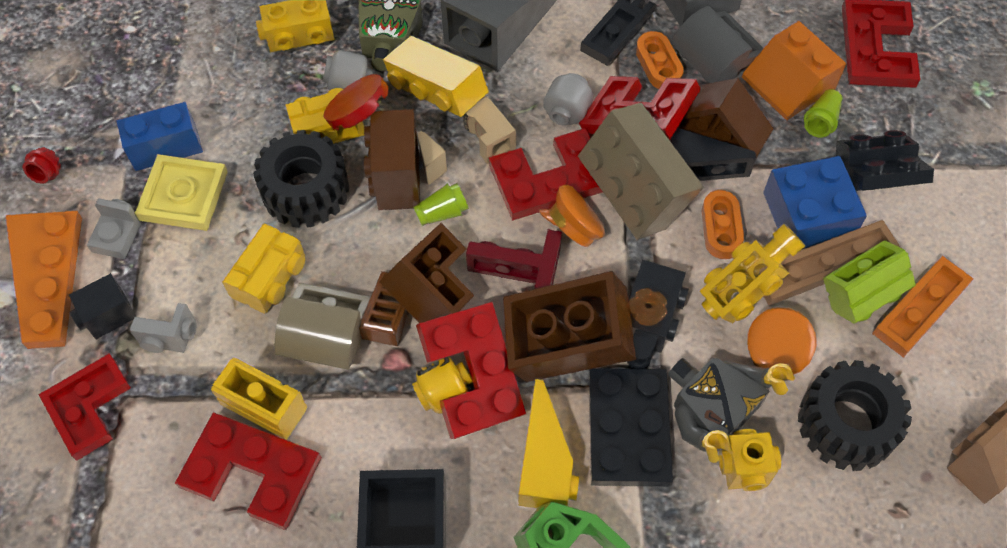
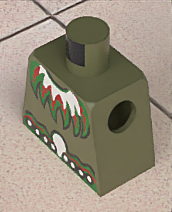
M358 0L359 39L362 55L366 58H372L371 65L373 68L386 71L387 68L383 59L410 36L418 37L423 25L421 0Z

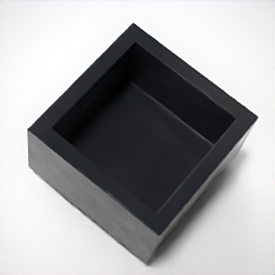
M444 469L360 471L357 548H446V479Z

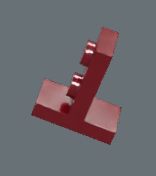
M548 229L542 254L534 253L527 248L511 249L500 247L489 241H482L480 243L469 241L466 251L467 271L535 284L534 289L553 285L561 252L562 232Z

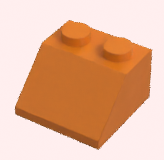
M797 21L770 40L743 72L742 78L787 121L815 103L826 90L836 89L846 62L803 23Z

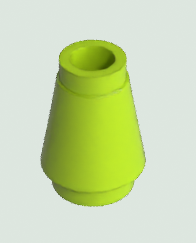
M833 89L826 90L805 113L804 126L810 135L823 138L837 129L843 100L842 95L838 91Z
M447 183L421 201L420 204L414 206L422 226L462 216L461 212L469 209L458 183L451 186Z

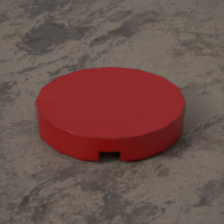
M370 74L348 85L330 101L324 110L323 117L333 130H339V125L344 129L351 128L364 121L377 110L379 106L377 100L380 96L384 99L388 96L389 87L379 74Z

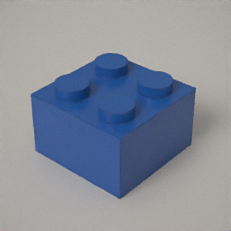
M840 156L772 169L763 191L777 229L783 224L787 225L805 244L803 249L859 229L867 217Z

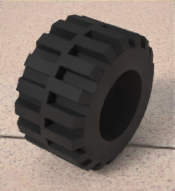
M297 130V134L293 135L289 131L283 133V138L279 140L276 137L270 140V147H263L260 150L261 158H256L254 163L256 171H253L257 188L268 213L272 217L276 216L278 222L285 225L290 221L291 226L300 228L302 223H306L307 228L314 227V222L320 220L323 224L329 221L328 215L333 214L336 216L340 212L339 204L345 205L347 201L346 193L349 192L348 176L339 147L333 145L332 139L327 136L321 139L320 133L312 131L311 134H306L305 130ZM303 173L317 174L313 180L305 184H287L297 175Z
M854 360L851 366L848 365L847 361H841L834 368L829 366L824 369L821 375L816 377L800 404L802 409L798 413V422L803 423L800 433L802 438L809 437L811 440L807 445L813 453L818 450L823 454L820 460L827 464L831 459L836 462L835 468L842 470L851 465L853 471H862L866 465L870 469L877 466L882 460L884 461L908 434L906 430L912 421V417L907 415L912 409L910 400H903L902 396L906 391L902 385L895 386L892 381L895 377L889 372L886 375L879 372L880 367L873 363L869 368L864 367V362ZM835 402H851L861 407L870 418L872 430H857L843 422L837 414Z

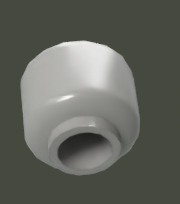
M337 50L333 56H327L322 82L327 83L329 90L334 88L344 89L356 80L373 74V69L367 68L368 61L364 55Z
M575 73L564 74L556 77L544 98L543 106L554 123L558 125L577 124L585 117L593 100V92L584 77Z

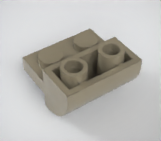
M299 283L293 296H286L281 306L275 331V355L349 370L360 345L359 327L371 297Z

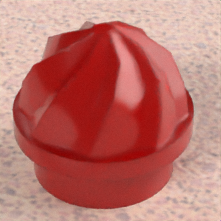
M45 147L37 148L25 156L22 168L29 179L36 183L44 184L54 180L59 175L61 167L59 163L60 158L56 156L53 150Z

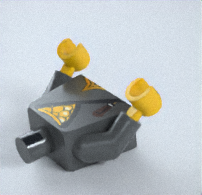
M684 358L680 359L670 370L668 376L683 388L678 393L674 403V415L682 439L699 450L706 452L710 462H718V451L720 449H725L729 453L732 451L728 438L729 435L738 431L762 406L770 392L767 388L772 386L774 392L778 395L787 393L788 388L783 380H795L789 365L779 363L769 369L729 361L723 362L718 358H713L698 371Z

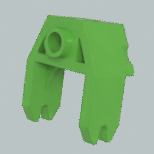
M555 502L539 506L513 537L517 548H570L580 534L591 536L603 548H631L596 514ZM548 528L552 531V539L548 535Z

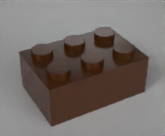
M613 271L503 297L508 369L526 383L535 381V379L541 380L636 360L627 287Z

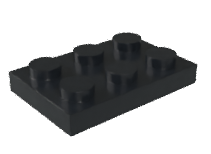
M589 369L591 486L671 487L673 474L667 369Z

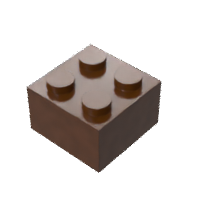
M414 109L375 111L370 115V126H364L365 147L368 148V156H364L365 177L368 178L369 196L376 197L378 211L414 209V206L420 204V159Z

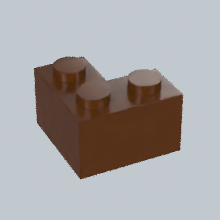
M739 78L699 85L701 88L700 92L677 128L755 151L757 158L774 128Z
M442 223L435 227L379 281L419 323L459 312L474 297L473 293L448 269L467 248Z

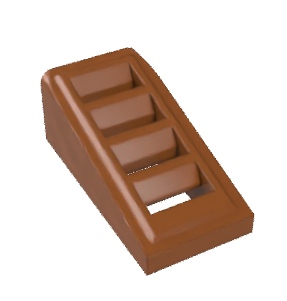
M381 271L359 327L360 335L363 340L398 347L408 311L399 302L383 299L384 295H392L379 282L388 273ZM380 307L395 309L396 313L379 311ZM376 318L392 321L391 325L377 323Z

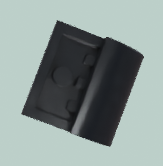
M886 131L884 136L876 137L856 134L850 136L849 140L836 141V156L841 157L856 191L933 183L934 169L918 156L919 143L907 136L903 131Z

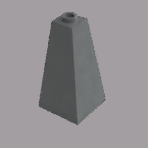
M440 0L444 44L498 72L557 0Z

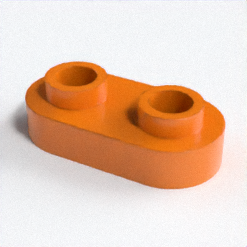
M650 31L638 38L636 56L650 83L655 88L660 89L666 78H682L683 65L669 39L664 34Z
M715 190L705 197L701 210L705 246L714 257L731 259L733 251L744 241L740 204L732 193L725 190ZM715 210H720V211H722L724 214L718 215V214H716L714 211H715ZM718 241H725L728 246H723Z

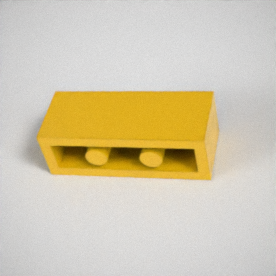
M413 36L407 38L383 59L388 71L387 78L396 89H403L413 94L419 100H426L436 105L440 110L449 111L459 117H462L489 93L480 65Z

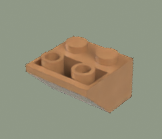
M1007 401L952 451L958 458L947 467L984 504L1007 486Z

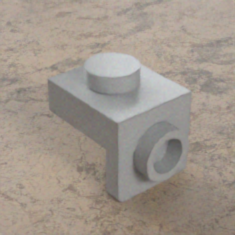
M178 303L172 322L134 317L130 332L138 341L140 347L149 352L162 353L163 350L184 353L188 340H192L195 336L197 322L188 306Z

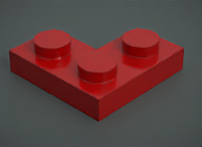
M109 353L38 395L70 455L78 461L113 440L96 409L131 389L117 362Z

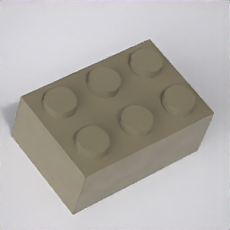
M642 103L610 111L578 155L636 240L666 230L704 188Z

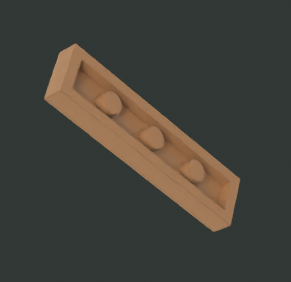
M883 220L877 221L799 251L795 256L789 255L781 262L783 267L789 272L782 279L783 284L771 295H764L763 297L770 306L824 285L823 278L884 240L900 248L901 246ZM763 267L762 269H760L759 275L768 267Z

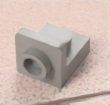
M98 198L95 206L101 216L87 243V247L92 253L125 259L141 222L129 203L120 199H112L110 201Z

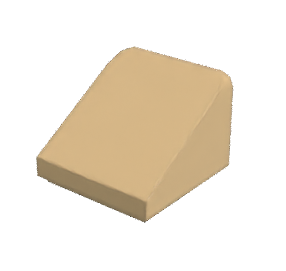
M420 131L418 133L420 155L426 181L430 185L447 171L446 153L425 132Z

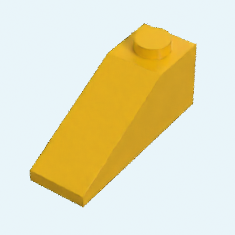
M535 379L518 506L538 508L549 502L568 506V500H577L580 476L572 475L573 459L544 380Z

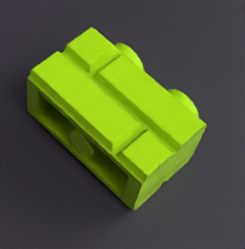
M884 240L825 276L823 280L826 291L830 294L828 298L831 309L854 324L869 319L874 311L885 304L899 300L904 292L916 286L913 272L909 269L911 268L908 253L904 249Z

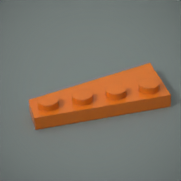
M78 211L6 215L22 344L27 349L65 347L69 311L71 308L69 294L73 292L82 217Z

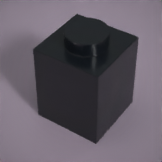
M111 273L69 294L75 309L69 311L72 319L80 331L87 328L95 339L110 333L132 321L134 317H137L123 290Z

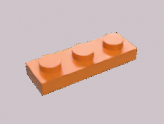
M942 256L876 327L872 334L904 358L974 278Z

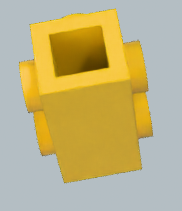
M288 0L259 6L262 20L256 21L260 41L267 40L270 53L335 40L326 0Z

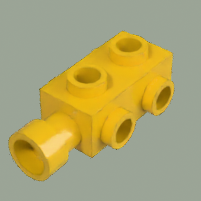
M783 224L772 234L774 238L765 246L757 240L752 244L750 242L742 243L733 251L731 256L734 260L724 269L721 267L715 268L704 278L706 285L700 290L706 300L701 305L715 320L721 317L732 324L735 321H741L751 314L754 310L753 305L764 295H771L783 284L782 279L789 274L781 262L790 254L795 256L805 247V244L787 225ZM763 267H768L759 275L760 269H762ZM735 292H739V294L731 300V296Z

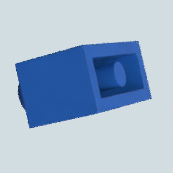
M186 101L116 120L122 148L135 171L153 167L157 154L185 158L203 152L197 127Z

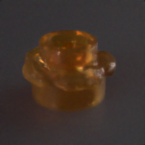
M645 288L637 291L635 297L630 299L629 309L638 323L650 326L658 323L666 316L667 309L665 306L667 305V300L662 293L658 291L653 292L651 289ZM650 303L652 308H646L645 304Z

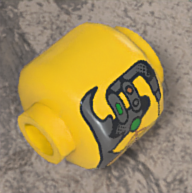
M445 357L418 369L416 373L417 381L412 383V386L426 411L432 409L434 412L442 414L440 400L469 391L467 385L473 381L463 362L455 364L450 357Z

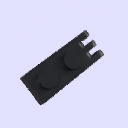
M618 0L582 40L580 51L608 66L653 14L656 4L649 1L642 9L645 0H634L632 3V0Z

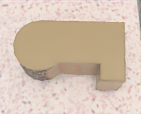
M484 96L463 115V125L468 132L476 134L479 138L480 156L487 164H489V157L516 149V130L487 96Z

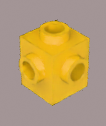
M742 429L729 435L728 438L732 451L729 453L722 449L719 450L718 455L720 471L722 475H726L728 490L758 491L768 487L778 470L781 469L780 450L777 445H772L770 432L757 433L755 429Z

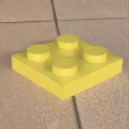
M157 154L135 211L138 220L207 231L228 173L225 164Z

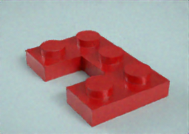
M844 0L842 18L849 84L916 88L921 80L917 53L883 51L882 34L910 36L914 27L911 2Z
M610 76L590 105L585 117L579 122L581 129L586 128L589 134H594L610 111L642 103L670 140L701 88L697 79L666 78L651 102H636L634 100L642 89L639 78Z
M586 128L554 137L553 146L562 166L535 175L531 171L522 148L489 157L490 169L512 221L539 213L540 209H551L556 203L559 187L563 185L572 186L583 198L603 192L578 157L591 139Z
M492 302L416 324L427 363L464 352L475 389L440 400V407L450 439H456L526 415L515 375L508 369L507 349Z
M213 412L175 484L180 489L214 502L233 466L263 477L247 513L253 518L287 530L322 457L319 452Z

